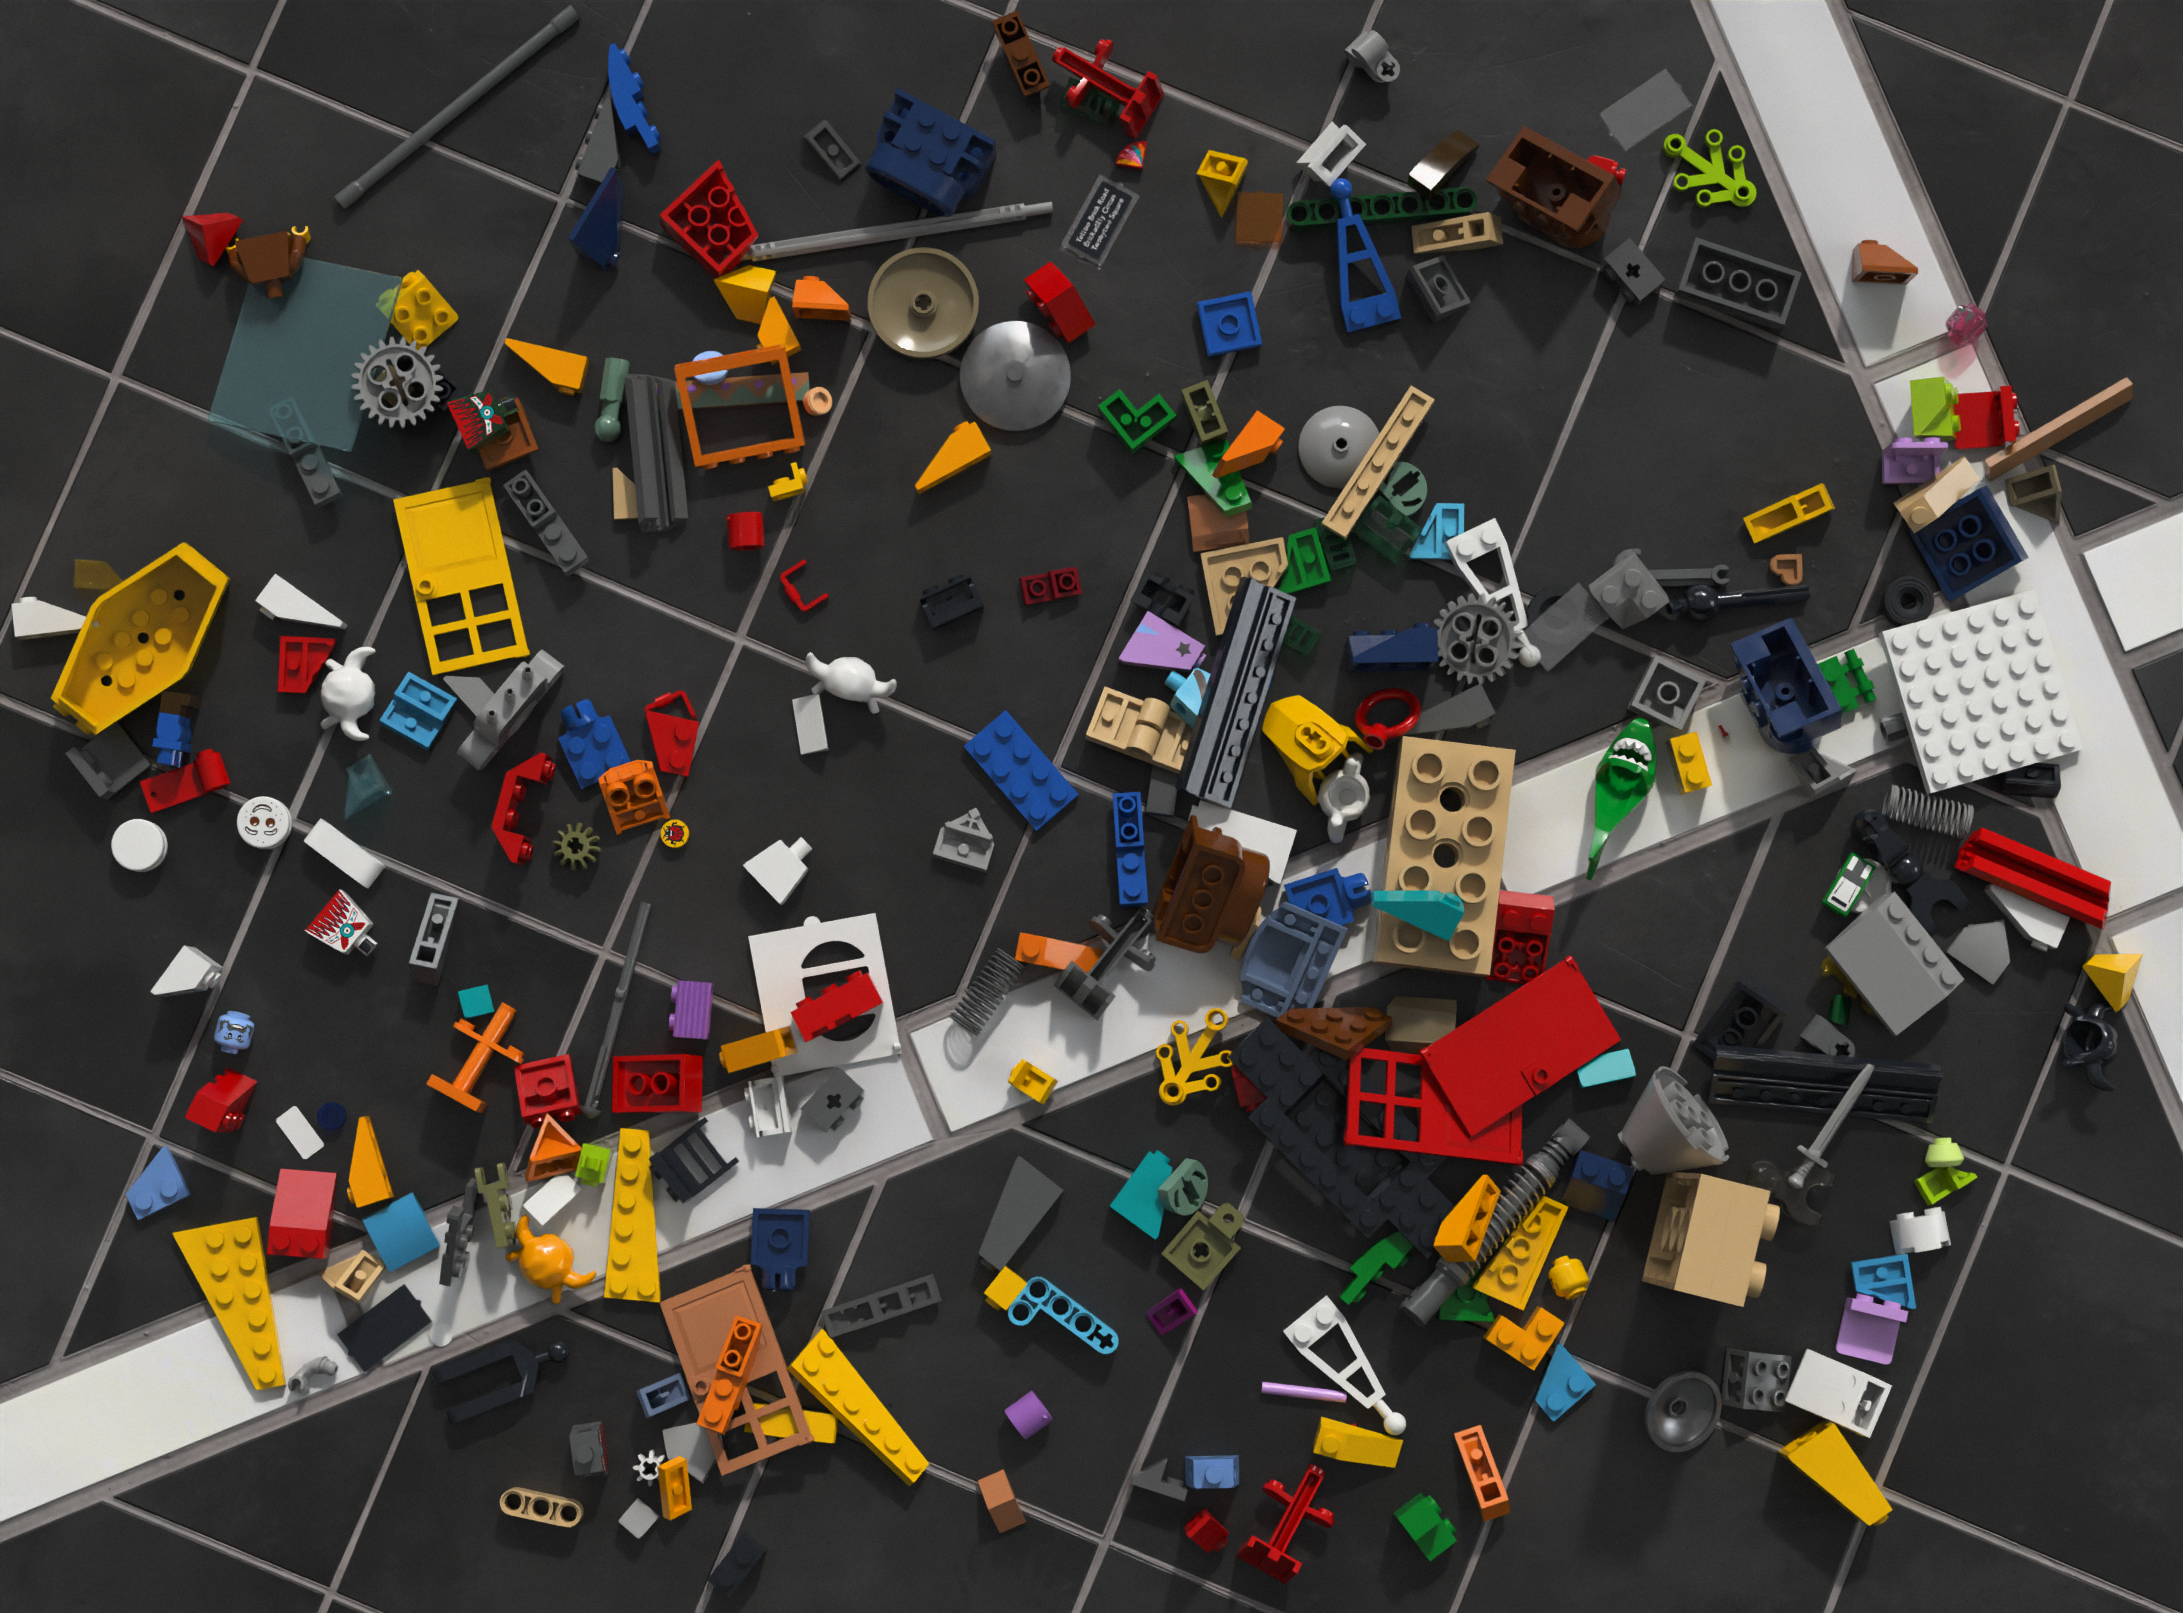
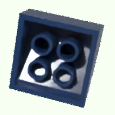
M1988 486L1981 487L1955 502L1939 518L1916 533H1913L1911 529L1908 530L1949 602L2029 558Z

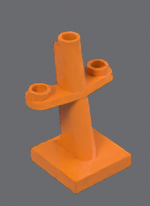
M502 1002L482 1036L473 1032L475 1026L462 1018L458 1023L455 1022L454 1028L478 1040V1043L453 1084L432 1074L427 1085L472 1110L483 1114L488 1104L472 1096L471 1092L493 1052L496 1050L520 1064L524 1061L522 1057L525 1053L511 1045L507 1050L498 1045L517 1010Z

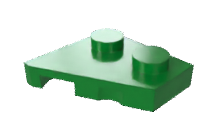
M1317 528L1289 535L1286 554L1289 566L1282 575L1279 590L1292 594L1332 582Z

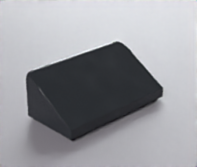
M2034 763L2002 773L2001 793L2003 795L2054 799L2057 798L2061 789L2059 764Z

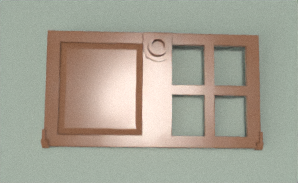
M750 1264L743 1265L735 1269V1272L659 1302L699 1414L717 1370L715 1367L735 1316L737 1315L763 1325L757 1353L747 1383L777 1371L786 1398L755 1410L746 1385L742 1397L746 1414L730 1420L726 1431L750 1422L759 1449L728 1461L719 1433L705 1429L722 1476L798 1445L802 1446L814 1441ZM790 1406L799 1433L768 1445L759 1418Z

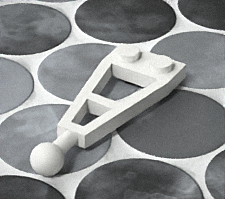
M1496 519L1489 520L1445 541L1444 545L1456 569L1478 598L1482 593H1485L1486 602H1488L1494 596L1497 601L1510 595L1516 621L1520 622L1513 628L1514 631L1522 632V635L1515 638L1516 641L1522 643L1519 651V661L1526 667L1537 665L1541 654L1537 647L1530 645L1523 631V628L1529 625L1508 545ZM1497 548L1507 587L1489 595L1466 563Z
M1327 1295L1283 1330L1302 1355L1366 1408L1369 1409L1373 1406L1384 1419V1428L1389 1434L1399 1435L1405 1430L1406 1420L1404 1416L1400 1413L1392 1412L1382 1400V1397L1386 1395L1345 1317ZM1337 1323L1357 1357L1339 1374L1308 1349L1309 1346ZM1360 1367L1363 1368L1375 1391L1368 1398L1346 1381Z

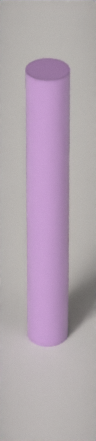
M1262 1382L1261 1393L1341 1403H1346L1347 1392L1269 1382Z

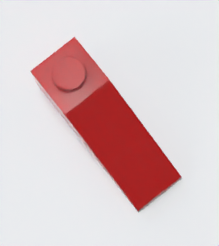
M1205 1506L1184 1525L1186 1535L1208 1554L1212 1550L1218 1552L1228 1542L1225 1538L1229 1534L1228 1531Z

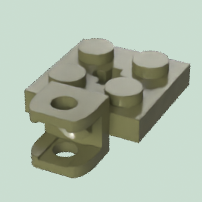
M505 1163L497 1164L500 1182L488 1185L483 1167L475 1168L479 1194H486L496 1248L515 1245L514 1239L517 1238L515 1221L511 1222L509 1211L513 1210L510 1194H505L504 1190L511 1188Z
M1230 1203L1222 1204L1209 1219L1200 1211H1197L1161 1254L1202 1290H1205L1241 1248L1231 1238L1241 1227L1243 1215ZM1225 1214H1232L1234 1220L1231 1223H1226L1223 1217ZM1207 1244L1206 1251L1209 1254L1206 1257L1200 1255L1197 1258L1194 1255L1196 1252L1194 1245Z

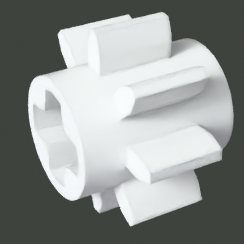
M650 1450L649 1457L647 1458L642 1454L638 1455L641 1464L633 1466L634 1470H639L640 1472L637 1481L645 1478L648 1480L649 1486H652L653 1479L657 1478L659 1480L657 1467L663 1464L662 1460L665 1458V1455H661L659 1458L654 1456V1450ZM646 1461L649 1464L653 1462L657 1464L655 1468L657 1474L654 1472L646 1473L645 1470L648 1467L645 1463Z

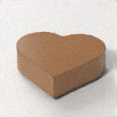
M1802 554L1776 555L1769 562V571L1774 576L1780 577V581L1785 586L1798 585L1803 576Z

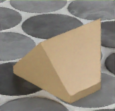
M362 1250L359 1254L321 1270L317 1274L334 1290L356 1303L365 1302L386 1265L378 1258Z

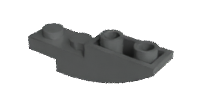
M291 397L269 408L268 410L285 446L293 458L316 507L320 508L342 497L343 495L334 478L332 469L295 398Z
M526 469L503 485L567 577L590 561Z

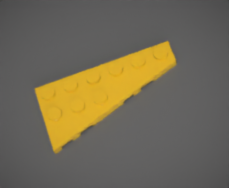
M258 1217L172 1233L255 1389L260 1390L286 1385Z

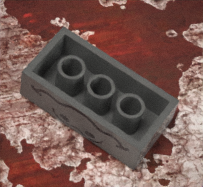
M1696 237L1691 243L1674 296L1780 331L1785 325L1802 273Z

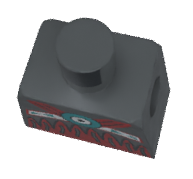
M602 1421L573 1425L569 1438L575 1476L579 1479L609 1475Z

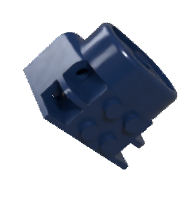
M896 88L894 92L895 100L889 111L884 114L883 122L877 131V146L865 166L866 173L886 189L919 207L942 217H951L961 199L974 196L996 158L995 140Z
M1792 617L1730 644L1736 656L1735 666L1740 675V686L1742 688L1739 691L1740 696L1748 707L1761 737L1771 748L1785 754L1803 753L1816 746L1824 735L1841 728L1842 708Z

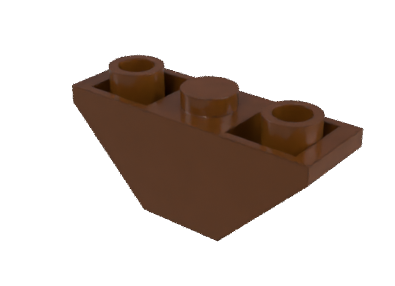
M1016 10L993 20L992 24L1005 60L1024 97L1050 87L1018 11Z

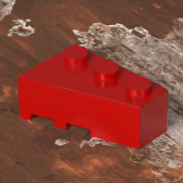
M861 970L846 977L848 983L837 987L836 983L821 990L823 996L812 1000L809 996L796 1003L797 1009L790 1013L805 1042L884 1003L869 972L863 975Z
M227 1067L223 1072V1076L218 1074L215 1077L214 1081L217 1083L209 1082L196 1093L185 1116L186 1119L213 1132H233L234 1129L238 1130L245 1119L243 1111L258 1082Z

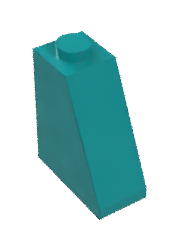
M1158 1150L1154 1154L1150 1151L1146 1154L1110 1204L1111 1208L1155 1240L1159 1236L1164 1207L1159 1200L1158 1188L1167 1180L1172 1172V1167L1168 1165L1171 1159Z

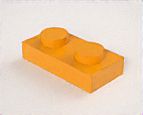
M678 1456L657 1467L663 1517L668 1520H672L692 1510L687 1459Z

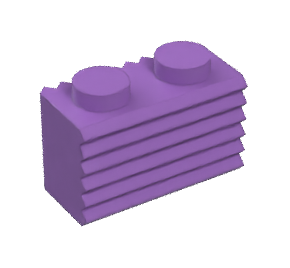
M678 980V985L672 986L671 1003H676L675 1014H670L669 1031H673V1037L709 1040L713 983Z

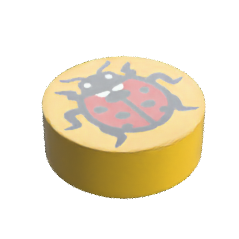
M670 820L661 829L663 842L671 848H680L689 839V829L680 820Z

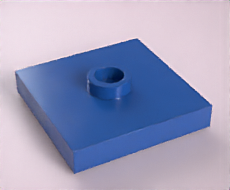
M1251 291L1197 302L1208 358L1262 347Z

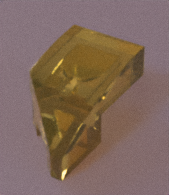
M75 559L74 588L111 590L123 582L104 561Z

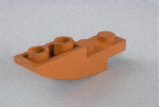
M735 1316L715 1367L717 1370L696 1423L699 1427L725 1435L734 1410L737 1411L753 1367L763 1327L761 1323Z

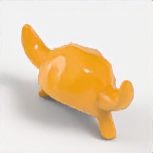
M524 1214L516 1227V1237L522 1248L507 1253L505 1255L506 1261L512 1262L519 1259L518 1265L522 1275L532 1285L540 1289L552 1290L551 1301L555 1304L560 1302L563 1285L571 1289H580L588 1286L595 1278L596 1271H591L586 1275H580L573 1271V1249L555 1234H542L536 1237L529 1227L530 1218Z

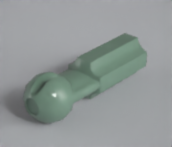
M612 357L605 359L600 400L603 403L601 417L596 420L594 425V432L597 438L604 442L616 440L621 433L618 415L620 405H623L625 400V375L629 373L630 366L629 361Z

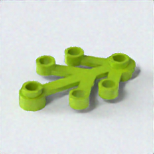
M1712 129L1705 136V143L1709 146L1711 163L1688 148L1685 139L1681 135L1671 134L1665 139L1662 148L1666 156L1670 158L1680 156L1704 173L1688 176L1684 173L1678 174L1673 180L1675 190L1683 192L1691 187L1718 183L1727 190L1714 193L1706 189L1699 191L1695 197V202L1699 207L1706 208L1710 204L1731 201L1737 207H1747L1753 203L1756 198V188L1745 177L1743 166L1745 150L1739 145L1732 146L1727 153V158L1733 167V180L1725 174L1720 147L1723 136L1719 130ZM1712 134L1716 135L1718 142H1711L1709 136ZM1676 140L1679 142L1680 147L1674 149L1671 147L1670 142ZM1734 150L1739 151L1741 158H1733L1731 152ZM1677 179H1684L1686 186L1680 187L1677 184ZM1738 189H1745L1747 196L1741 197L1738 194ZM1702 194L1707 195L1709 202H1701L1699 196Z

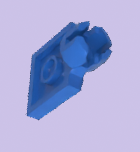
M588 699L576 703L582 717L578 719L572 705L561 711V718L566 726V734L558 738L581 789L598 782V778L610 768L631 762L611 716L599 717L592 702Z
M1338 868L1284 885L1290 904L1341 926L1355 922L1353 911L1372 902L1370 889L1357 894L1354 893L1355 889L1369 885L1366 876L1363 873H1357L1348 877H1342L1339 874Z

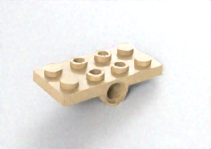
M1104 687L1085 739L1179 774L1193 729L1177 713L1170 711V707L1163 701L1154 698H1146L1142 701Z

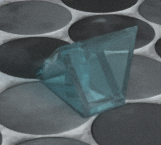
M370 754L346 768L348 772L345 819L392 792V789Z

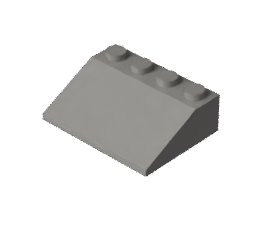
M1895 892L1877 898L1824 948L1893 1037L1897 1036L1947 997L1964 980Z

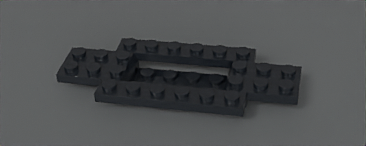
M1266 1017L1226 1057L1265 1096L1263 1102L1247 1119L1366 1239L1388 1220L1425 1259H1428L1436 1251L1433 1245L1442 1221L1455 1208L1427 1179L1442 1164L1446 1157L1398 1151L1404 1157L1402 1158L1395 1150L1353 1145L1345 1146L1343 1139L1344 1131L1346 1130L1347 1101L1325 1078L1347 1099L1349 1059H1342L1317 1047L1306 1057ZM1361 1072L1360 1092L1384 1095ZM1360 1102L1359 1112L1383 1135L1385 1105ZM1394 1106L1393 1139L1418 1142L1419 1130ZM1359 1114L1358 1135L1383 1138Z

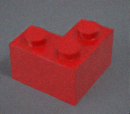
M1051 261L1024 279L1029 288L1026 291V295L1034 306H1038L1045 318L1049 316L1051 322L1048 325L1057 338L1061 335L1070 343L1096 325L1074 285Z

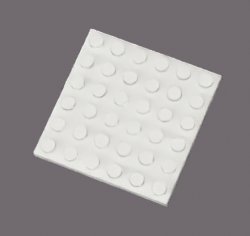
M2035 589L1879 633L1927 794L2083 750Z

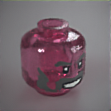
M1969 303L1968 306L1959 305L1946 320L1945 325L1949 331L1947 337L1959 346L1962 343L1973 345L1987 328L1985 320L1987 315L1972 303Z

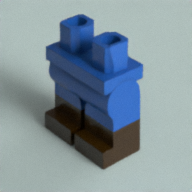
M162 691L157 723L158 738H153L152 745L159 748L157 763L182 767L184 752L191 753L192 745L188 744L192 738V731L189 727L192 708L200 710L201 698L189 694Z

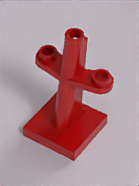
M1101 39L1094 51V54L1097 56L1093 64L1065 47H1058L1053 54L1052 62L1082 80L1077 87L1071 86L1065 97L1068 105L1075 109L1093 86L1125 106L1119 118L1126 135L1136 140L1164 96L1159 77L1148 71L1139 87L1133 88L1102 70L1114 48V42L1109 39L1106 41Z
M1311 1464L1293 1497L1284 1492L1285 1486L1280 1482L1270 1480L1269 1483H1265L1262 1491L1287 1508L1268 1543L1252 1535L1240 1547L1236 1557L1283 1584L1289 1582L1298 1573L1302 1563L1286 1555L1284 1552L1302 1517L1325 1528H1332L1335 1523L1333 1520L1335 1515L1329 1510L1319 1508L1317 1511L1308 1507L1324 1477V1470Z

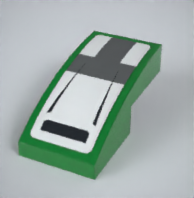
M1852 852L1847 857L1837 877L1832 881L1821 904L1845 918L1876 867Z

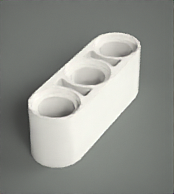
M321 818L304 839V842L367 889H369L385 867L380 861Z

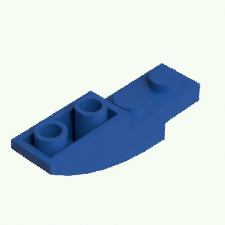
M613 43L609 46L608 75L614 105L628 137L639 132L652 155L661 150L658 141L662 140L655 125L649 127L645 117L649 115L642 102L636 103V101L644 97L641 88L645 87L639 74L637 72L632 74L627 66L632 62L624 48L618 50L616 44Z
M1113 793L1120 907L1148 906L1141 793Z

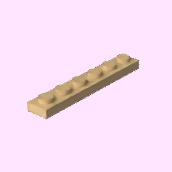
M1410 386L1322 521L1323 527L1346 540L1435 403V399Z

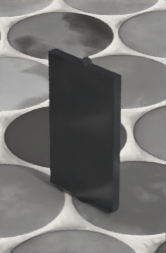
M403 1284L337 1335L349 1350L348 1355L353 1356L365 1372L431 1323L432 1320L422 1308L421 1300H417L408 1287Z

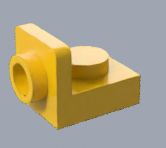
M796 462L791 463L795 479L790 480L789 477L780 478L773 481L774 485L768 486L773 502L805 493L803 485L808 484L804 468L798 469Z

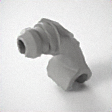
M327 1356L304 1364L289 1379V1390L294 1391L296 1386L301 1384L299 1394H308L310 1390L308 1380L315 1373H326L329 1376L335 1375L338 1371L337 1363L330 1361Z

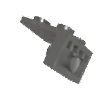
M117 722L104 730L83 748L73 747L65 753L97 795L106 800L151 766L147 758Z
M1727 1348L1721 1394L1722 1405L1742 1409L1785 1412L1787 1402L1784 1400L1788 1393L1791 1356Z

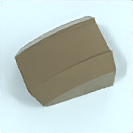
M1396 996L1387 1006V1015L1392 1017L1391 1027L1385 1032V1041L1392 1052L1419 1054L1421 1049L1454 1030L1457 1012L1456 1000Z

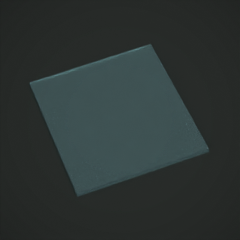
M303 257L299 270L294 273V279L281 282L283 298L267 300L265 286L254 287L249 282L208 420L212 423L216 422L340 449L345 452H352L364 412L360 411L364 401L354 400V397L360 391L351 390L352 385L359 383V381L351 378L352 374L360 373L354 367V364L364 363L360 354L364 353L369 356L371 354L368 348L369 345H372L377 350L379 349V340L381 339L385 342L403 279L399 276H391ZM376 368L370 373L372 379L374 378Z

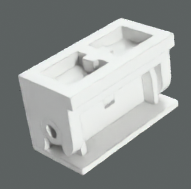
M784 1076L748 1081L749 1087L744 1088L747 1105L752 1104L753 1115L749 1116L751 1133L756 1132L757 1137L792 1132Z

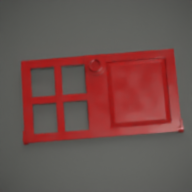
M1362 1048L1349 1058L1346 1130L1344 1131L1343 1139L1345 1146L1353 1145L1522 1166V1104L1470 1137L1420 1055ZM1361 1059L1386 1062L1385 1095L1360 1092ZM1396 1063L1420 1066V1099L1395 1096ZM1360 1102L1385 1105L1383 1138L1358 1135ZM1394 1106L1419 1109L1418 1142L1393 1139Z

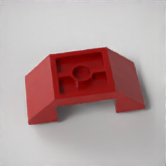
M539 753L506 772L491 826L510 861L523 867L525 861L529 862L531 860L534 846L530 845L531 839L510 831L511 828L515 829L518 824L519 813L516 812L518 802H523L526 795L527 786L523 785L524 780L546 786L547 781H552L556 764H552L553 758L545 753Z

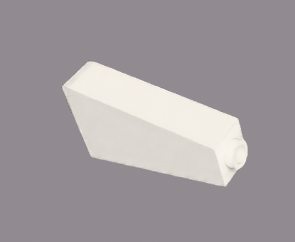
M1200 800L1198 806H1192L1189 819L1191 815L1197 816L1198 827L1210 831L1214 827H1219L1223 835L1235 838L1242 847L1266 854L1270 860L1268 880L1273 884L1280 885L1297 830Z

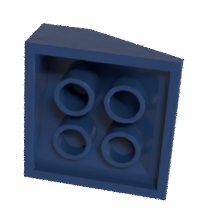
M613 167L606 174L568 237L577 256L604 272H607L609 267L614 268L621 256L619 251L621 248L625 187L617 170Z

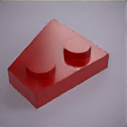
M280 636L277 692L308 694L335 647L336 639Z
M645 711V719L648 722L650 738L655 749L659 771L688 777L699 722Z

